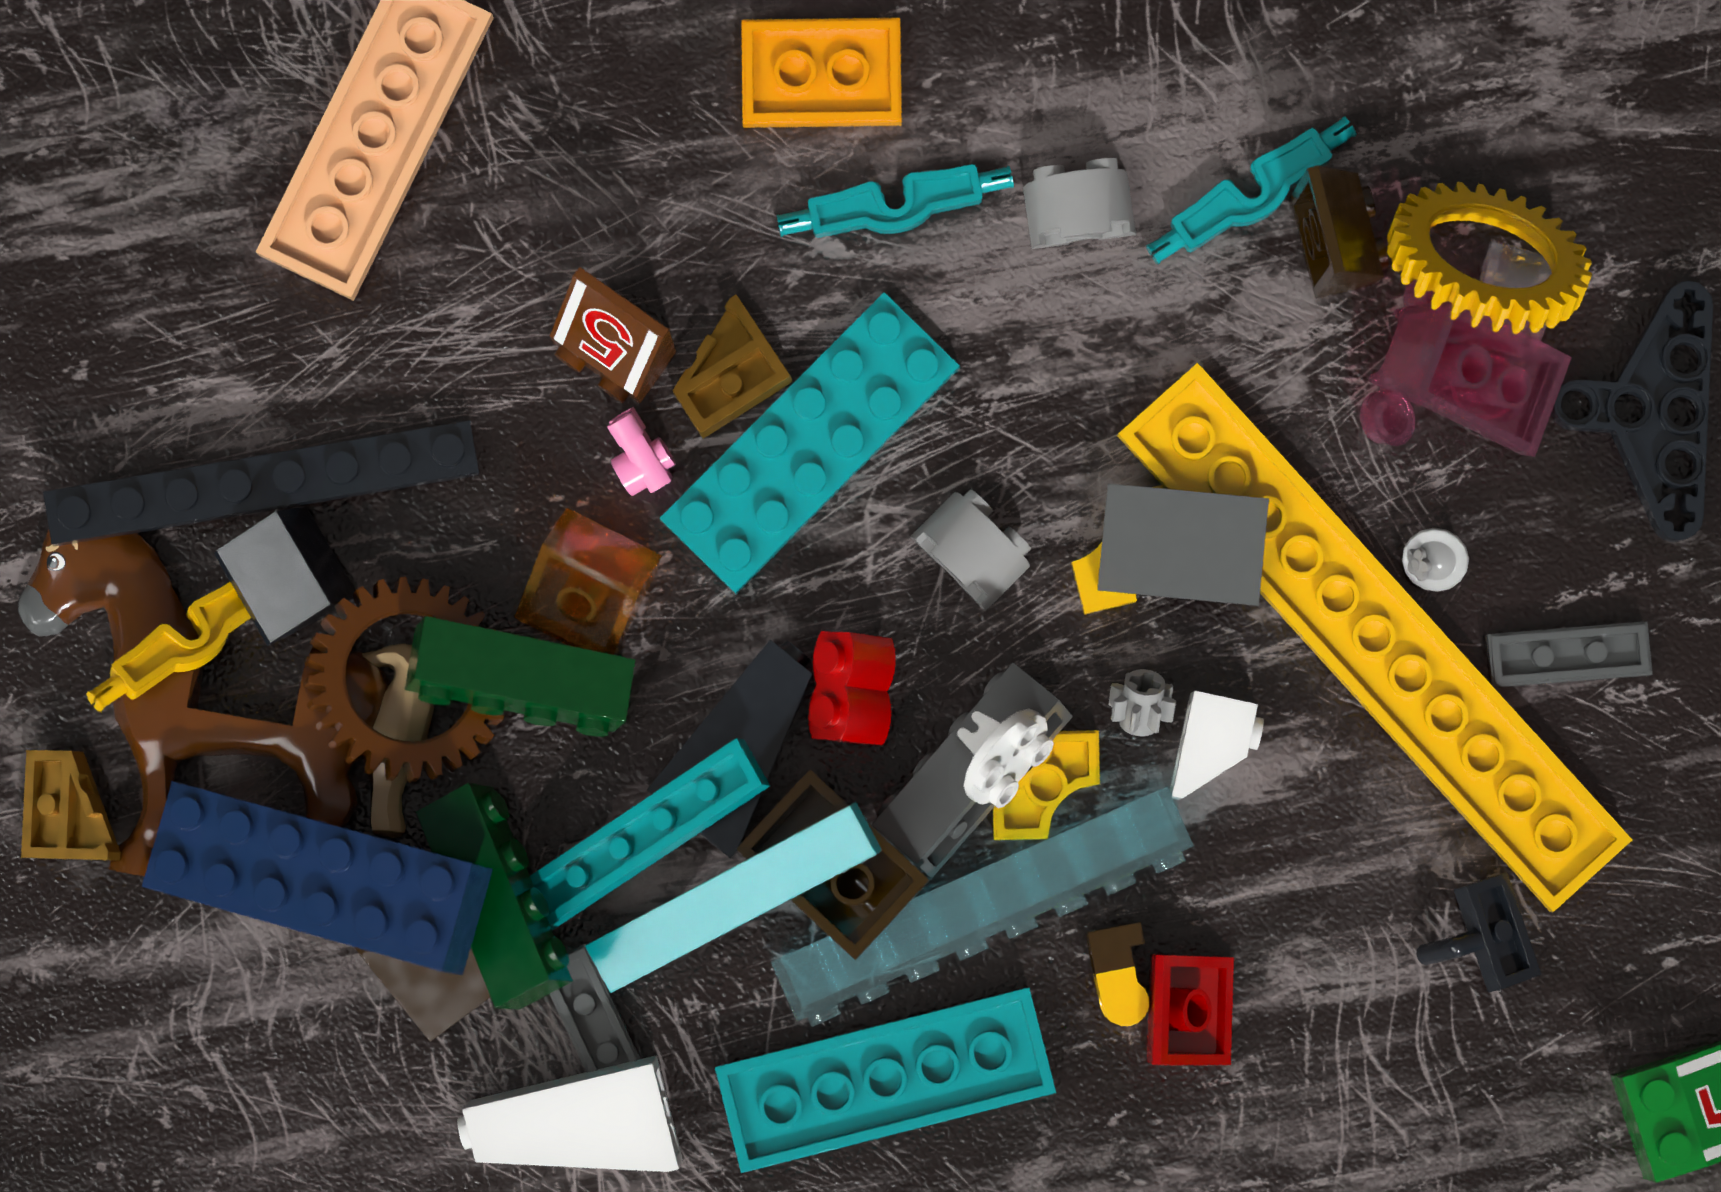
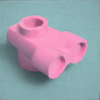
M634 407L622 412L609 421L607 426L609 432L619 447H622L624 450L623 453L611 459V464L631 496L646 488L652 493L672 481L673 476L668 470L676 465L672 454L660 437L651 441L645 431L646 426Z

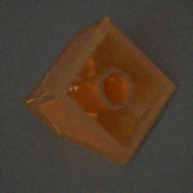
M566 508L541 546L514 618L569 646L615 655L647 594L662 555Z

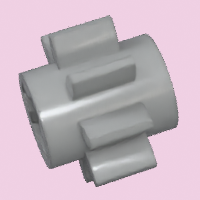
M1139 669L1126 673L1124 685L1112 683L1108 705L1112 707V722H1119L1125 732L1135 736H1149L1158 733L1160 721L1173 722L1176 700L1172 698L1174 686L1172 684H1165L1163 677L1151 670Z

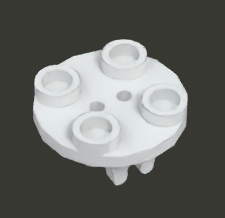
M1032 709L1016 712L1002 723L979 711H975L971 718L979 726L978 731L971 733L965 728L958 730V737L974 754L964 782L966 795L974 802L980 804L991 802L997 808L1004 807L1016 795L1019 788L1018 782L1025 776L1030 767L1040 765L1051 753L1054 742L1046 736L1048 729L1046 719Z

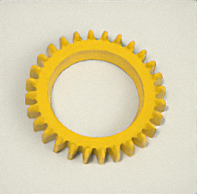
M1457 182L1454 191L1445 184L1438 183L1435 192L1422 187L1418 196L1410 193L1407 195L1405 204L1400 203L1398 205L1387 235V254L1392 258V269L1396 272L1402 271V284L1408 285L1414 279H1418L1414 288L1415 297L1420 298L1427 291H1433L1434 296L1431 301L1433 310L1438 309L1442 303L1449 301L1452 303L1451 319L1455 320L1465 309L1469 310L1472 316V327L1478 326L1484 315L1489 316L1492 320L1493 332L1500 330L1505 319L1512 323L1511 329L1514 334H1518L1523 330L1527 320L1529 321V328L1533 333H1537L1543 328L1544 323L1548 328H1554L1560 321L1568 320L1573 312L1579 308L1592 277V273L1588 271L1591 259L1583 257L1586 251L1585 245L1574 243L1577 235L1574 231L1560 230L1563 220L1560 218L1544 219L1543 215L1546 208L1543 206L1533 209L1526 208V198L1520 196L1513 202L1509 201L1504 189L1500 188L1494 196L1489 195L1483 184H1478L1475 192H1471L1463 182ZM1449 221H1474L1504 229L1532 245L1547 261L1552 274L1544 282L1525 288L1501 287L1478 281L1452 267L1437 253L1430 239V228Z

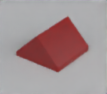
M1150 954L1148 1063L1152 1065H1231L1234 957Z

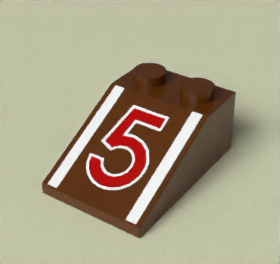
M581 267L577 269L550 333L553 344L559 347L554 355L578 373L586 366L602 377L597 385L617 401L624 403L629 396L640 404L676 354L670 331Z

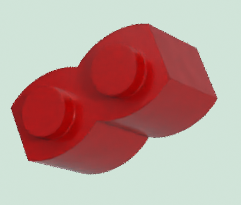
M820 632L813 654V673L817 685L810 700L808 714L812 739L857 744H884L891 724V703L887 691L891 686L896 664L895 647L892 638L852 632Z

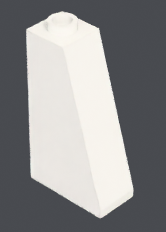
M657 1055L598 1069L593 1072H585L469 1100L462 1109L464 1116L457 1119L463 1148L465 1150L472 1148L475 1162L669 1172L678 1170L683 1160Z

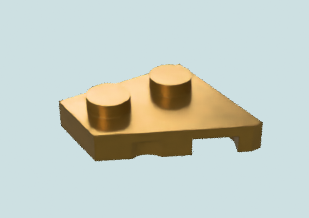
M737 295L728 300L725 305L726 312L711 336L707 334L697 350V357L693 365L685 369L672 390L703 439L793 382L788 371Z
M26 750L21 858L120 861L121 852L84 752Z

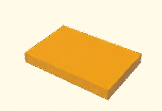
M900 18L742 20L743 128L901 126Z

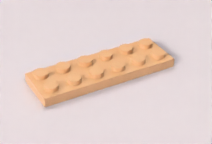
M380 0L256 250L259 256L354 301L493 20L492 13L465 0Z

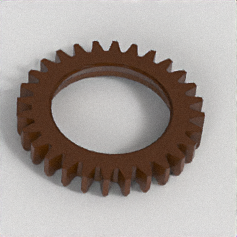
M400 577L395 582L393 593L384 579L378 580L373 585V597L362 586L353 593L355 605L343 598L335 606L340 618L327 614L320 624L328 634L316 633L310 641V644L322 653L309 654L305 659L304 665L320 673L308 676L303 683L305 688L318 690L321 694L311 699L307 703L308 710H326L327 715L315 725L316 729L323 730L335 727L337 732L329 742V747L333 749L348 742L350 748L345 761L350 764L361 754L367 756L365 773L371 775L380 763H385V777L387 781H393L398 776L401 767H404L408 782L414 783L420 778L422 766L431 780L437 779L442 775V762L451 772L459 769L462 766L460 754L466 759L472 760L480 753L474 740L487 744L494 737V734L486 724L498 725L503 721V714L494 716L477 713L471 710L472 704L468 703L461 718L444 733L422 741H403L388 737L373 729L360 717L350 700L345 678L347 659L357 638L375 622L389 616L412 614L476 627L479 626L485 617L483 611L467 618L464 612L469 599L464 596L454 605L448 604L449 586L444 585L434 597L430 596L429 581L424 578L417 584L413 593H411L406 577Z

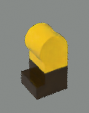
M1141 922L1085 932L1097 995L1103 1015L1110 1022L1120 1026H1132L1139 1023L1146 1016L1149 1009V997L1146 989L1137 982L1130 946L1145 943Z

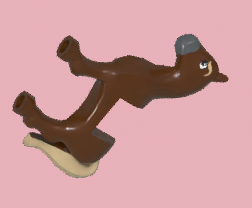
M48 530L36 569L18 600V613L22 622L33 634L39 637L56 635L82 614L105 608L113 639V662L135 648L161 624L170 625L188 640L199 639V635L191 621L187 618V614L172 588L168 572L155 549L138 533L53 547ZM389 645L366 653H360L351 649L346 663V687L350 700L360 717L373 729L388 737L403 741L426 740L435 704L423 702L418 699L419 693L405 690L412 645ZM312 647L310 654L322 653L314 647ZM205 665L186 672H173L136 699L131 700L124 694L113 701L115 719L132 749L141 776L143 809L130 837L118 845L121 852L120 861L110 860L108 869L145 876L172 781L175 782L177 763L193 756L243 754L277 758L296 772L303 786L306 818L344 828L352 817L357 805L356 790L348 775L353 764L363 759L366 763L367 756L361 754L352 763L348 764L345 761L350 748L348 742L333 749L328 745L337 732L335 727L323 730L316 729L315 725L327 715L326 710H308L307 703L320 695L321 692L305 688L303 681L308 676L320 672L305 665L293 726L197 709ZM381 667H389L394 671V678L390 684L385 672L380 669ZM380 763L377 769L369 775L371 790L370 824L372 832L375 835L388 838L401 837L406 829L402 813V794L407 783L404 767H401L398 776L393 781H387L385 777V763Z

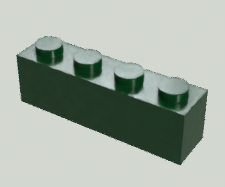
M425 616L415 628L405 690L419 693V700L431 704L448 705L451 700L471 703V710L477 713L497 716L502 715L505 710L524 714V721L531 724L554 726L556 721L577 725L576 731L579 733L603 737L608 735V731L615 732L626 722L636 659Z
M468 783L416 811L432 853L493 869L471 950L494 1007L498 1009L520 1010L573 982L567 968L570 962L568 952L563 943L553 934L547 919L549 915L547 901L532 883L527 871L529 866L528 855L522 844L513 837L506 820L509 818V810L503 797L493 787Z

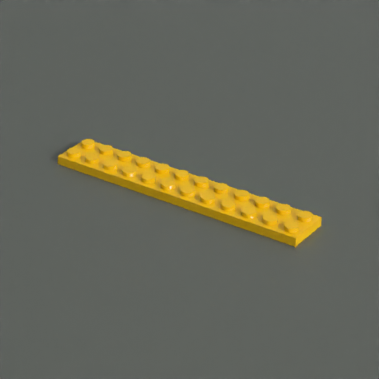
M1198 363L1118 433L1117 437L1165 489L1269 498L1260 594L1549 912H1554L1633 840Z

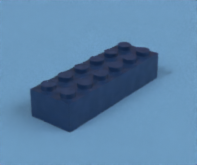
M172 781L142 887L437 971L463 976L493 869Z

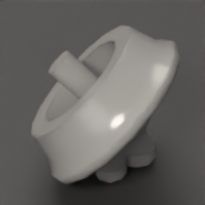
M1429 528L1421 530L1410 537L1403 550L1402 563L1406 575L1414 584L1424 590L1438 592L1451 589L1461 582L1468 570L1469 556L1466 546L1457 535L1446 529Z

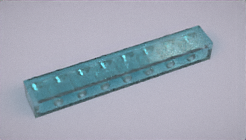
M1164 787L912 899L856 961L828 936L771 961V964L796 1021L798 1022L808 1017L812 1027L841 1014L837 1005L840 1002L857 995L862 1005L891 992L887 982L907 974L911 983L939 971L936 960L953 952H956L959 961L988 949L989 946L985 938L1005 930L1008 938L1011 939L1038 927L1035 916L1054 908L1058 917L1087 905L1084 894L1103 886L1107 895H1110L1137 883L1133 873L1153 864L1156 873H1160L1185 862L1186 859L1182 851L1194 845L1168 787Z

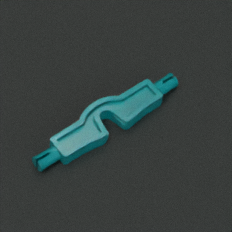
M1344 116L1319 134L1314 128H1311L1289 143L1258 157L1252 162L1250 172L1254 175V179L1261 190L1259 197L1254 199L1247 198L1239 188L1235 187L1233 181L1229 179L1221 181L1199 201L1173 217L1170 223L1172 230L1146 245L1149 255L1155 253L1152 259L1158 265L1183 247L1189 253L1195 251L1232 226H1248L1266 219L1280 207L1289 189L1299 183L1307 168L1327 165L1332 158L1330 151L1356 136L1353 125L1347 128L1350 121Z
M971 164L947 170L910 173L904 176L902 181L905 204L899 209H891L886 205L885 197L881 192V186L877 182H867L837 193L810 198L808 200V209L776 215L780 235L783 237V235L812 229L816 238L864 228L883 234L906 232L924 223L932 214L980 204L982 202V193L1014 188L1010 166L978 173L976 166Z

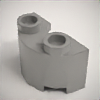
M1117 158L1095 159L1085 163L1086 170L1066 173L1064 165H1050L1033 170L1034 181L1027 183L1023 187L1032 249L1067 245L1086 239L1104 240L1136 235L1128 174L1125 170L1118 169Z
M970 489L964 496L954 492L910 537L936 563L943 567L959 586L986 611L1030 567L1029 562L1024 556L1031 550V547L1011 527L1008 526L1002 532L988 518L993 512L992 508L975 491Z

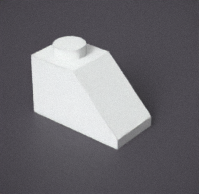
M1199 691L1190 693L1168 798L1183 799L1245 759L1249 748L1258 749L1264 725L1263 718L1255 717L1258 704Z

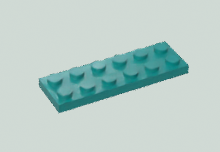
M883 292L659 519L716 576L737 594L960 369V365Z
M1029 987L715 1067L741 1173L1056 1093Z

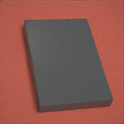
M1108 483L1098 591L1259 606L1269 498Z

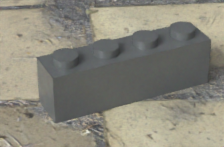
M1012 663L1005 672L996 674L989 681L982 699L970 712L963 713L954 721L950 727L948 738L935 752L927 754L919 761L914 769L913 778L900 793H895L884 801L878 811V818L872 823V826L886 840L930 878L935 876L995 807L991 802L986 804L974 802L966 795L964 789L966 772L974 754L958 737L957 732L960 728H965L971 733L978 731L979 726L971 718L973 712L979 711L1002 723L1016 712L1032 709L1045 717L1048 726L1046 736L1051 740L1057 736L1073 717L1059 699L1015 663Z

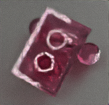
M1414 279L1405 288L1403 296L1405 308H1399L1393 312L1392 316L1398 318V325L1384 363L1379 371L1369 376V382L1379 387L1380 391L1370 393L1360 407V422L1367 437L1375 443L1399 446L1405 444L1412 437L1415 430L1416 418L1411 405L1414 404L1471 429L1521 455L1535 457L1572 357L1534 337H1529L1528 334L1522 331L1514 334L1511 325L1503 322L1498 332H1493L1492 320L1484 315L1476 327H1472L1471 312L1466 309L1455 320H1452L1450 317L1452 303L1446 301L1438 309L1433 310L1431 301L1434 292L1427 291L1422 297H1415L1414 288L1418 279Z

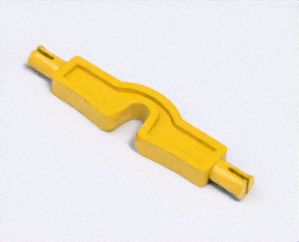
M231 582L201 597L189 606L187 618L191 621L199 635V639L188 640L170 625H159L135 648L113 662L110 678L87 692V698L91 705L95 703L94 708L101 712L106 706L124 694L131 700L136 699L173 672L194 670L211 661L223 648L228 634L251 618Z

